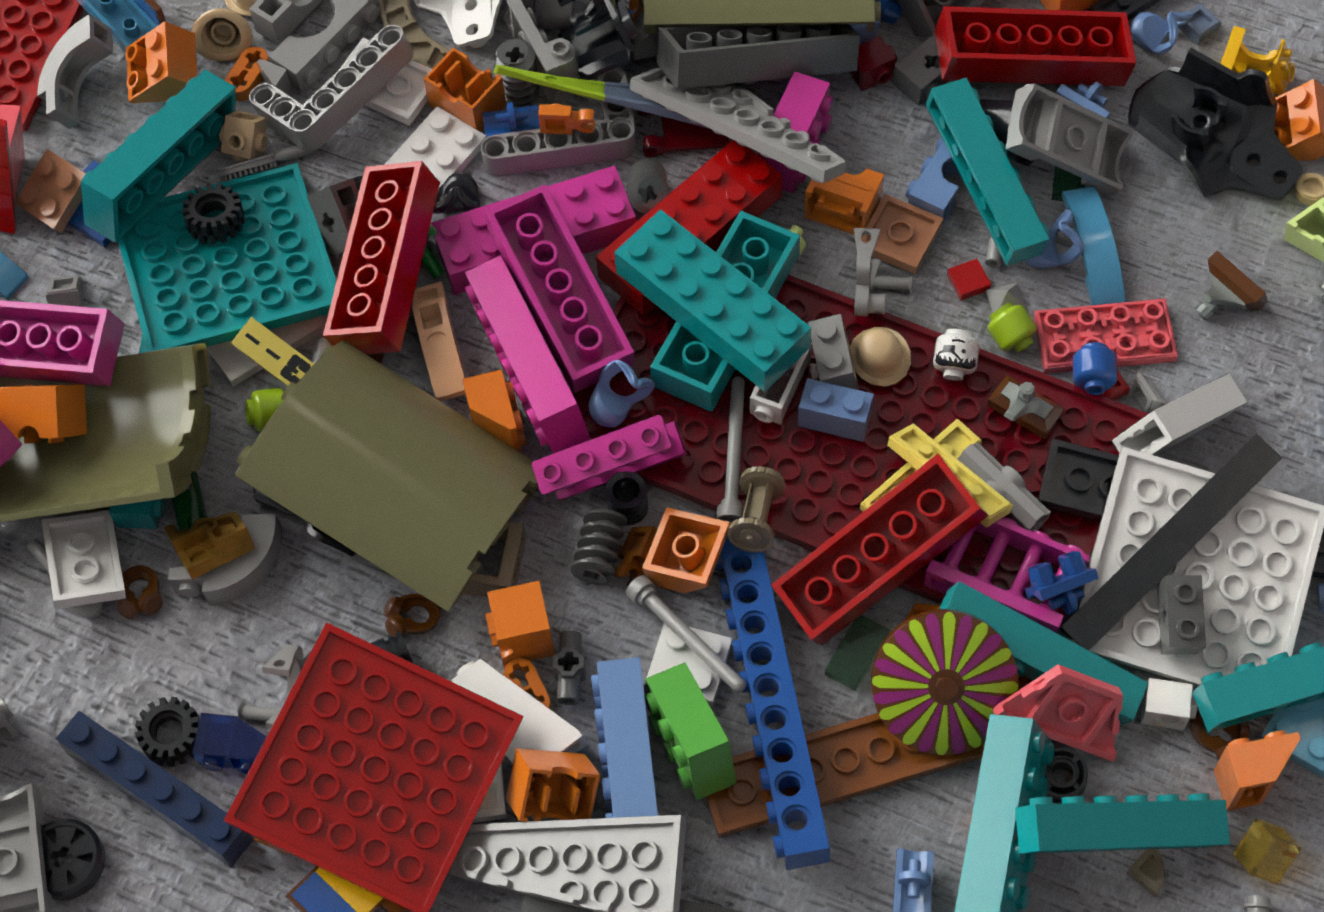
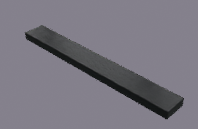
M1256 433L1060 630L1072 642L1090 650L1282 457Z

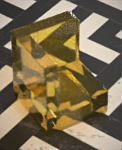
M1255 819L1235 849L1234 856L1251 876L1279 883L1302 848L1283 827Z

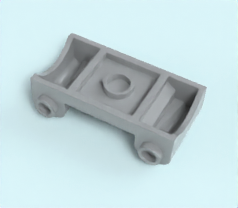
M506 0L508 5L501 13V18L513 39L524 40L533 47L537 72L578 78V60L573 45L564 38H557L548 42L544 31L537 30L535 26L537 22L533 12L536 0ZM539 85L549 105L554 103L562 104L574 99L573 93Z
M1033 83L1027 84L1015 92L1008 127L1006 150L1030 161L1040 158L1081 177L1082 185L1086 187L1094 186L1097 192L1107 195L1121 191L1123 188V183L1119 177V162L1127 143L1133 136V130Z
M32 783L26 784L12 793L0 796V912H53L52 896L47 891L41 827L44 826L41 792Z

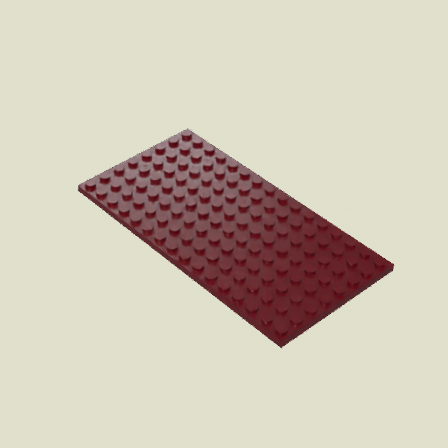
M788 275L775 299L808 324L810 321L841 314L850 345L859 333L873 327L890 328L898 332L907 341L911 351V365L907 375L897 384L886 387L875 386L862 380L856 374L859 390L874 394L872 414L864 442L798 426L799 404L807 378L820 381L813 345L811 361L805 369L781 425L774 422H762L750 414V396L756 385L737 369L712 412L654 387L653 391L646 398L631 405L625 420L616 427L598 425L590 415L589 400L597 383L575 394L570 387V391L578 404L591 439L589 440L657 415L663 417L665 424L673 421L676 422L687 455L636 474L641 476L644 482L717 512V506L721 504L722 499H725L731 382L734 377L741 376L745 381L740 478L746 469L755 466L774 469V471L779 472L784 477L786 482L784 494L779 499L771 502L767 524L773 529L776 537L810 551L816 550L863 513L860 509V503L907 463L887 444L890 436L913 423L934 439L951 423L959 419L982 440L981 446L1003 467L1010 466L1021 475L1026 484V489L1038 500L1052 439L1119 455L1120 453L1112 440L1148 415L1146 412L1102 395L1087 394L1085 390L1078 388L1076 385L980 348L976 371L972 374L964 375L963 380L960 381L943 378V372L937 370L933 365L936 340L943 334L885 312V315L869 313L868 316H855V300ZM620 297L613 309V313L634 350V366L631 368L638 379L649 378L651 380L650 366L676 320L658 306H655L645 316H642ZM791 366L771 386L766 399L776 403L780 402L795 367ZM623 371L612 377L609 382L611 390L621 396L631 395L638 390L630 384ZM1006 375L1022 384L1024 382H1031L1035 387V392L1065 409L1063 416L1046 440L987 406L988 399ZM739 485L738 499L742 502V506L745 507L747 495L741 490ZM1047 508L1051 512L1050 517L1037 531L1047 534L1052 540L1063 545L1077 546L1090 556L1096 542L1101 521ZM974 531L957 567L959 571L972 577L978 575L994 538ZM1007 544L990 580L992 585L1003 590L1010 589L1027 552ZM952 545L933 560L939 563L945 562ZM1040 558L1038 561V564L1044 562L1051 563L1042 558ZM930 562L898 586L939 604L942 603L946 595L924 585L926 570ZM1051 563L1054 576H1056L1060 566ZM1030 581L1027 585V588L1032 586ZM1024 592L1023 594L1025 599L1036 604H1041L1044 602L1040 601L1037 597L1028 599L1026 592ZM1061 607L1056 609L1058 613L1065 616Z

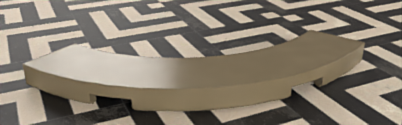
M379 0V13L384 27L389 25L400 26L414 52L411 60L433 69L450 49L437 43L422 31L413 16L409 0Z

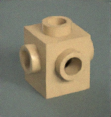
M239 110L225 115V123L221 127L219 134L220 142H222L221 152L232 155L233 160L240 162L251 160L263 154L268 144V135L265 133L267 117Z

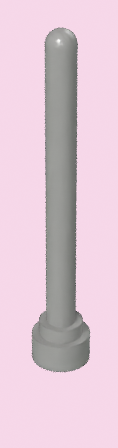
M741 376L734 377L731 382L725 499H722L721 504L717 506L716 519L730 523L742 518L744 511L742 502L738 499L745 381Z
M645 575L635 578L627 587V597L637 606L649 607L732 690L742 692L746 687L745 681L658 598L656 585Z

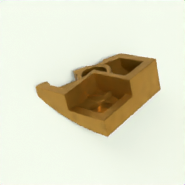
M236 511L221 514L215 518L196 519L192 528L177 531L174 524L164 527L172 546L192 580L256 549L245 524Z

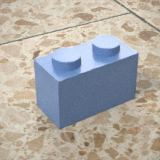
M807 378L799 404L798 426L864 442L872 414L874 394Z

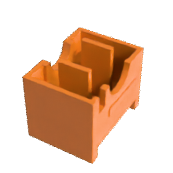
M454 47L424 77L430 107L435 109L438 106L480 132L485 129L482 113L499 111L506 106L502 77L496 74L494 79L491 70L488 68L485 72L479 70L471 63L467 55Z
M866 168L857 175L845 172L826 183L815 182L811 179L805 191L804 218L854 235V228H866L882 199L884 174Z
M85 384L0 387V420L16 438L24 436V444L40 442V438H48V443L65 442L64 437L87 435Z
M540 581L487 592L491 612L485 613L489 636L491 637L492 647L499 646L503 666H506L508 662L516 658H525L532 661L555 655Z
M516 748L506 800L519 821L527 822V816L532 817L534 821H541L542 818H556L560 820L591 819L600 774L586 754Z

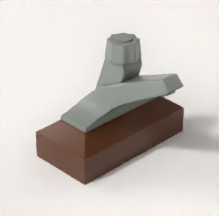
M1218 250L1208 258V277L1211 281V288L1203 294L1202 299L1204 302L1196 309L1202 318L1208 319L1222 305L1259 311L1268 302L1266 293Z
M1008 375L1004 377L990 396L987 406L1001 413L1004 417L1023 426L1046 440L1061 419L1065 410L1063 407L1035 392V387L1031 382H1024L1022 384Z

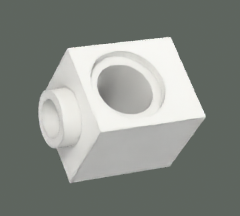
M1149 678L1147 681L1149 684L1143 696L1141 724L1184 730L1189 719H1195L1197 704L1194 697H1192L1193 684Z

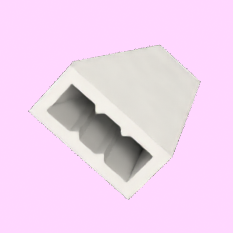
M1227 374L1152 411L1112 441L1119 453L1124 446L1156 456L1225 418L1247 403V400L1231 375Z
M482 659L463 665L458 670L457 676L452 679L453 683L524 716L506 753L512 764L516 748L577 753L588 745V742L578 729Z

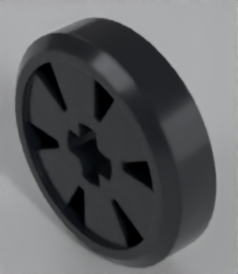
M59 819L42 826L41 836L47 891L51 894L52 900H71L85 894L97 883L105 866V849L101 839L90 826L74 819ZM66 852H68L72 860L70 863L64 862L60 867V864L56 861L57 857H64Z

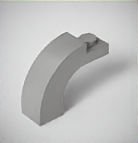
M90 14L69 28L56 43L45 62L38 84L37 96L46 101V115L69 129L79 124L78 95L85 76L95 64L113 53L112 28Z
M242 515L241 520L245 524L256 549L193 580L185 567H169L168 580L175 593L186 597H195L199 593H203L209 605H219L234 601L254 590L269 575L280 552L282 526L277 515Z

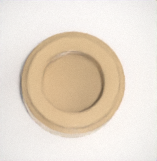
M1317 173L1303 174L1294 188L1297 200L1311 206L1323 198L1324 177Z

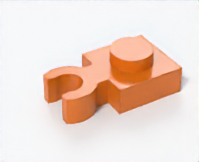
M558 103L550 105L539 104L538 117L541 133L572 135L573 130L583 133H594V110L581 109L579 111H572V107L569 105Z

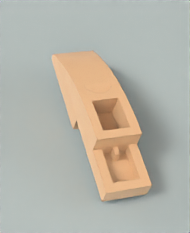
M440 281L416 288L412 300V309L435 398L441 402L465 395L462 379L466 378L443 283Z

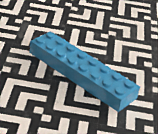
M77 0L90 15L112 28L114 42L125 53L127 46L157 27L134 0Z

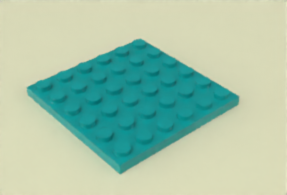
M297 163L218 183L223 184L224 189L229 186L233 189V192L236 191L239 194L245 217V224H242L243 229L241 232L236 231L237 236L233 239L229 235L226 236L227 242L222 243L221 239H216V244H210L209 239H207L204 244L199 241V238L196 240L192 238L191 233L188 232L182 208H184L183 202L188 200L187 195L190 192L195 195L197 194L195 189L164 197L118 240L147 352L206 343V347L231 341L250 317H253L267 329L272 330L329 313L336 278L317 221L307 199L308 194ZM211 211L203 217H216L224 211Z

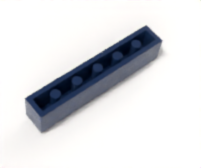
M81 711L74 715L55 738L67 754L228 867L232 868L253 841V837L250 834L223 821L227 815L225 811Z

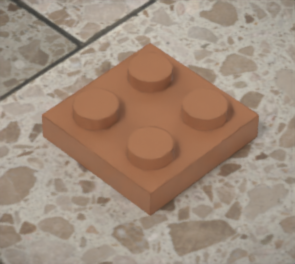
M46 149L14 203L54 230L62 233L82 201L81 181L86 173L59 155Z
M884 194L866 228L880 229L873 257L916 275L943 225L944 218ZM864 235L861 240L867 243L871 240V236Z

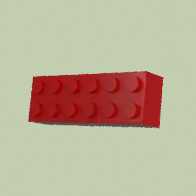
M943 6L934 30L942 81H957L967 78L968 82L1080 85L1081 83L1092 85L1097 81L1103 86H1125L1136 65L1126 12Z
M732 140L596 256L598 277L642 316H645L657 305L616 273L614 252L660 209L713 251L717 252L740 210L759 217L782 197V175L751 149L741 146L735 140Z
M422 160L365 167L323 337L332 346L344 340L364 354L401 351L440 185L439 180Z
M936 454L771 585L812 641L823 645L989 515L949 463L940 454Z

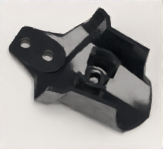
M558 0V2H559V4H560L561 7H563V6L569 4L570 2L574 1V0ZM591 0L586 10L569 18L572 26L558 34L559 38H564L573 45L578 60V75L580 79L591 80L609 70L634 62L633 50H635L633 39L640 36L623 0Z
M1190 48L1181 68L1175 66L1167 68L1151 77L1135 90L1129 106L1128 125L1183 165L1194 186L1204 198L1232 188L1279 201L1285 198L1303 174L1301 164L1288 152L1274 132L1277 102L1270 88L1269 77L1265 72L1249 69L1236 73L1197 50ZM1250 160H1257L1260 164L1249 166L1248 162ZM1273 177H1284L1287 181L1279 184L1274 181Z

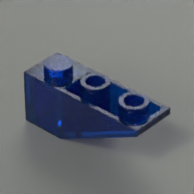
M201 713L193 755L198 763L202 765V768L219 772L223 771V768L237 769L240 773L248 774L266 736L237 716Z

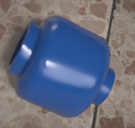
M1091 342L1083 345L1073 355L1074 384L1090 395L1103 394L1107 389L1113 387L1117 382L1116 354L1103 343Z

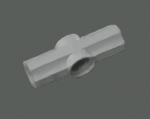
M978 442L969 445L957 458L1013 504L1008 516L1020 527L1032 532L1037 531L1050 517L1051 512L1026 489V484L1021 475L1010 466L1003 467Z

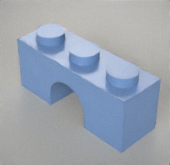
M940 136L936 145V153L933 157L928 156L921 168L920 178L918 181L914 179L911 181L905 197L908 198L909 204L943 217L944 224L956 205L959 186L947 181L945 177L960 175Z

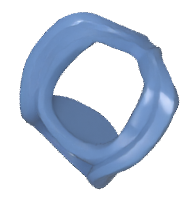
M1172 11L1168 14L1166 21L1154 13L1142 12L1131 23L1133 40L1143 49L1157 55H1163L1175 45L1179 35V27L1187 24L1194 14L1191 11ZM1169 35L1170 41L1162 44L1165 38Z
M1071 210L1064 211L1048 230L1049 241L1042 255L1024 260L1028 265L1039 269L1067 265L1076 261L1081 255L1083 243L1077 232L1069 227V224L1073 221ZM1059 230L1074 243L1064 254H1059L1055 245Z
M621 360L611 361L602 369L598 383L589 400L588 406L592 419L598 425L604 427L620 425L627 417L631 405L643 400L653 391L655 382L649 378L638 379L633 369ZM623 371L630 384L638 390L631 395L621 396L611 390L609 382L612 377Z

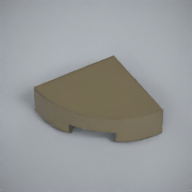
M1150 849L1144 851L1128 869L1127 874L1156 898L1164 884L1165 869L1159 850Z

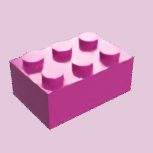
M794 71L774 116L778 119L786 117L791 121L790 127L796 132L804 130L810 135L809 141L811 143L821 145L820 136L822 133L827 134L832 122V115H829L833 104V97L830 96V83ZM759 152L758 156L782 175V190L794 193L799 182H805L807 175L788 169L785 164L772 158H766Z

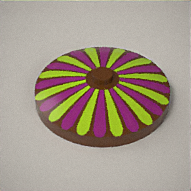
M937 609L922 612L908 618L888 634L878 649L873 662L871 690L881 720L896 738L906 745L925 753L953 755L970 751L985 743L990 714H994L993 708L1018 691V672L1011 650L1002 636L990 624L967 612Z

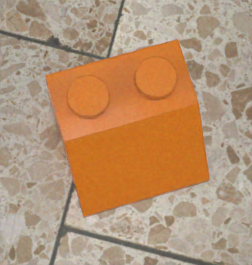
M666 507L642 569L656 587L684 594L708 587L731 523Z

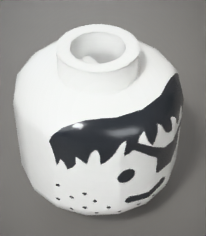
M948 329L945 334L937 338L933 365L937 370L943 372V378L960 381L963 380L964 375H969L976 371L980 346L978 341L972 337L973 334L962 329Z

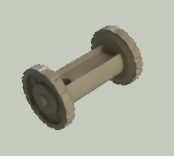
M755 466L746 469L741 474L739 485L741 490L747 495L743 516L730 524L728 537L735 547L743 551L759 553L768 550L773 545L775 533L770 525L767 524L771 502L779 499L784 494L786 482L784 477L779 472L774 471V469Z

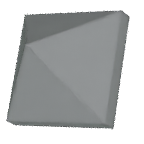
M1018 283L988 289L985 292L992 313L1009 302L1013 306L1020 304L1025 307Z

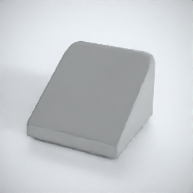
M259 59L257 63L264 83L272 84L288 94L292 86L287 69Z
M81 275L50 279L45 294L47 303L83 307Z
M1142 373L1136 374L1131 393L1143 412L1149 414L1166 405L1167 402L1155 383Z

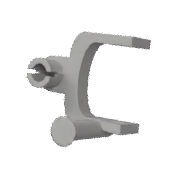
M854 228L857 258H855V316H868L869 313L885 315L886 293L874 294L872 289L907 290L912 294L913 275L909 278L877 276L881 259H872L880 235V229ZM864 235L871 236V240L867 243L861 239Z
M286 644L282 650H279L272 659L262 666V673L287 676L288 697L311 651L302 650V647L298 645ZM242 701L238 708L237 717L239 722L243 719L265 721L266 729H271L281 709L246 705Z

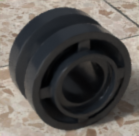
M1062 747L1054 748L1053 761L1050 765L1047 764L1045 778L1048 780L1046 797H1052L1053 803L1062 804L1063 797L1082 796L1087 786L1088 768L1085 760L1076 751ZM1057 769H1066L1071 773L1072 779L1067 783H1058L1051 775Z

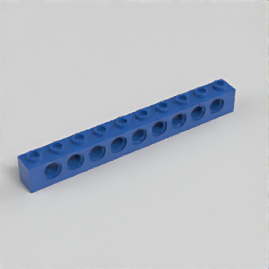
M727 535L716 563V570L723 569L725 578L719 579L723 600L729 599L731 609L725 610L729 631L736 630L738 639L732 641L736 662L742 661L744 671L738 672V674L746 684L742 693L749 692L751 703L745 704L748 724H756L758 735L752 736L755 757H763L765 768L759 769L761 786L763 791L769 790L772 801L766 802L769 824H777L779 835L773 836L777 859L784 857L786 870L829 863V841L764 551L759 553L743 551L735 547L729 541ZM739 568L748 569V571L744 573H738L735 570ZM745 598L755 599L752 603L742 602ZM753 628H758L762 630V632L758 634L748 633V631ZM759 659L769 661L766 665H756L754 662ZM764 691H774L777 693L772 697L760 695ZM774 722H778L784 725L782 728L777 730H772L767 727L769 724ZM779 755H787L791 758L784 763L774 760ZM786 788H794L799 791L793 796H785L781 793ZM794 821H800L806 825L801 830H793L788 827Z

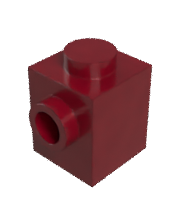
M881 36L859 45L857 71H850L849 74L861 91L877 84L882 85L893 77L894 66L897 62L894 48L891 45L887 46Z

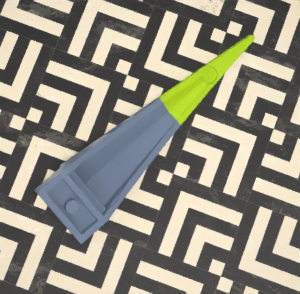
M495 65L493 72L708 128L700 123L691 122L689 118L677 112L667 110L665 106L644 99L642 95L630 90L629 83L569 78L503 65Z

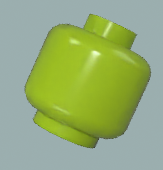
M1009 302L988 317L991 321L987 326V330L1002 351L1006 352L1015 349L1017 353H1020L1034 343L1031 337L1037 331V325L1023 305L1013 306Z
M271 388L253 391L250 399H245L247 425H253L255 431L261 433L284 401L281 399L284 390L281 388Z

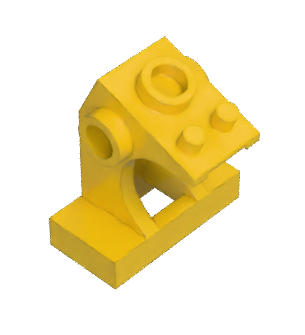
M1233 26L1220 64L1236 73L1244 72L1246 68L1263 71L1269 77L1273 95L1285 93L1289 82H1292L1295 77V64L1290 61L1292 49H1287L1286 42L1282 39L1278 50H1272L1268 55L1254 53L1246 48L1242 42L1246 29Z

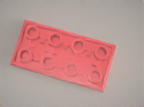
M1166 298L1034 311L1033 318L1037 325L1036 334L1043 373L1045 374L1073 371V355L1083 345L1091 342L1103 343L1110 348L1117 356V367L1176 362L1178 357Z

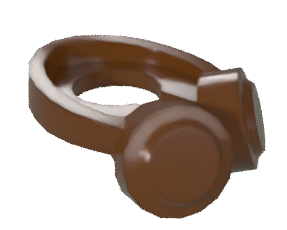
M136 565L127 569L122 574L126 598L117 601V611L128 619L136 617L140 612L146 615L156 614L161 609L163 601L161 596L158 595L160 586L155 572L143 565ZM136 580H146L148 585L142 590V595L138 599L135 598V594L129 590V586Z
M418 593L402 597L394 595L387 601L384 607L383 615L387 618L385 628L388 634H392L393 637L397 636L396 632L398 631L401 632L402 637L406 634H424L437 625L441 609L437 604ZM415 606H421L427 610L429 618L426 622L417 623L411 618H403L398 614L409 612Z
M1199 710L1196 712L1195 719H1191L1190 729L1192 736L1203 748L1214 752L1217 758L1221 757L1226 746L1231 741L1239 738H1249L1250 728L1248 722L1223 728V731L1231 736V741H1225L1218 735L1210 736L1203 731V719Z

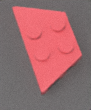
M1058 664L997 704L992 710L995 715L1032 718L1052 740L1112 762L1116 759L1117 752L1114 748L1115 735L1119 734L1120 721L1118 715L1122 711L1123 694L1117 686Z

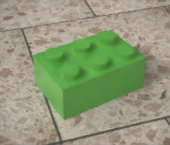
M684 662L645 678L648 693L644 697L651 714L648 717L649 723L655 736L662 735L665 742H662V746L670 763L676 761L679 767L676 769L683 789L690 788L697 801L736 784L729 740L687 664Z

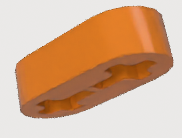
M257 46L246 49L226 76V82L233 86L238 85L236 88V101L249 99L253 88L262 83L263 79L257 61L263 59L270 62L265 49Z
M516 658L508 662L504 668V676L528 694L533 693L536 700L539 702L544 701L542 704L551 710L552 705L549 695L533 664L525 658ZM516 669H520L523 673L527 672L525 674L527 686L522 687L519 679H513Z

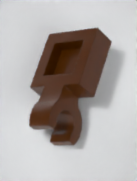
M654 526L632 527L618 555L622 562L617 566L614 577L626 578L629 573L630 579L627 582V587L635 578L644 575L642 563L645 562L657 532V528Z

